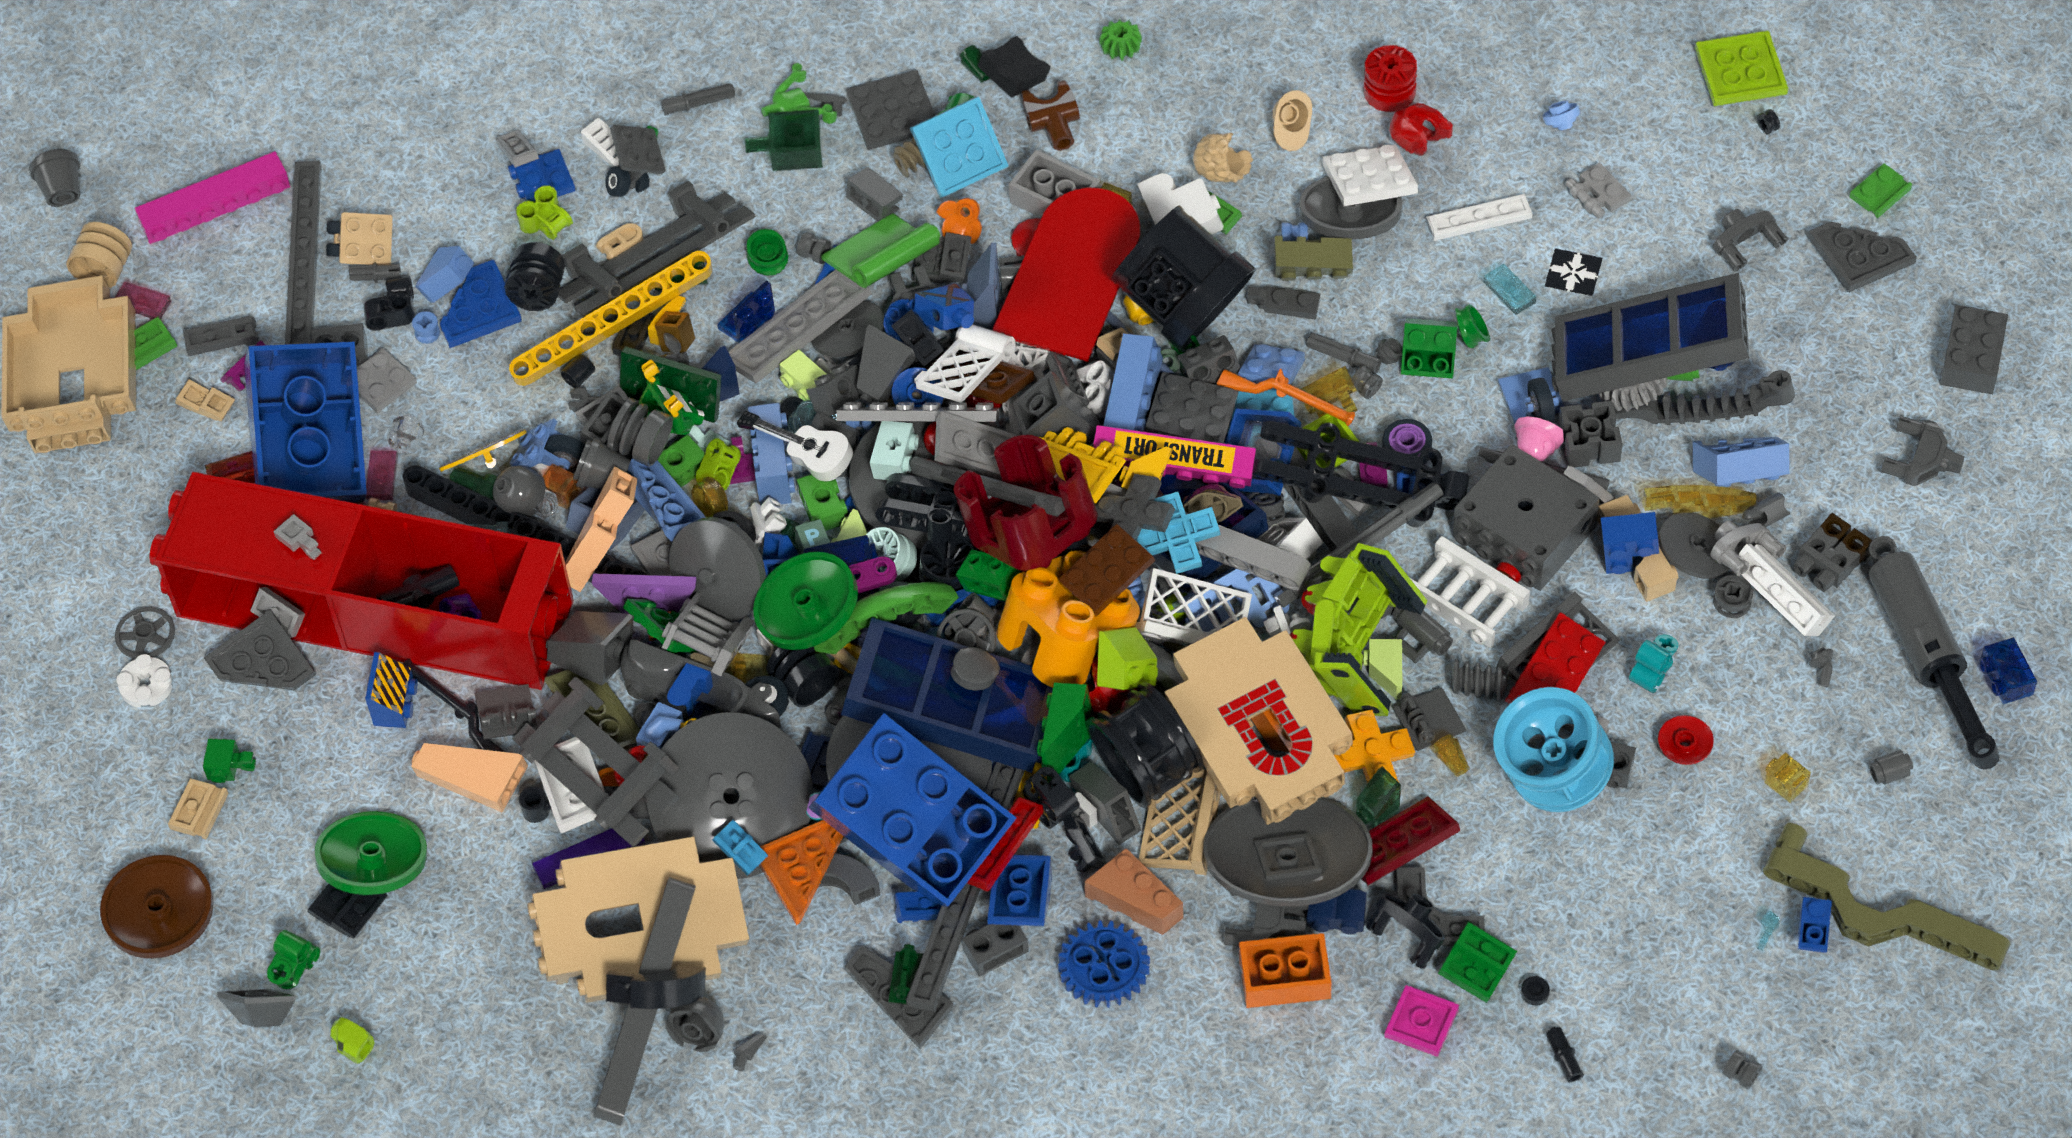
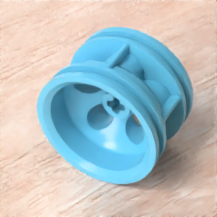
M1545 687L1529 691L1510 703L1496 724L1493 737L1496 758L1518 793L1532 806L1549 812L1571 811L1591 802L1607 785L1614 765L1612 744L1590 706L1574 692L1556 687ZM1574 724L1573 733L1569 738L1562 739L1558 736V732L1563 725ZM1540 734L1545 736V743L1541 748L1535 749L1528 746L1529 740L1534 735ZM1586 747L1582 756L1577 760V752L1581 748ZM1539 764L1544 767L1543 771L1538 775L1531 776L1526 774L1528 768L1532 765Z

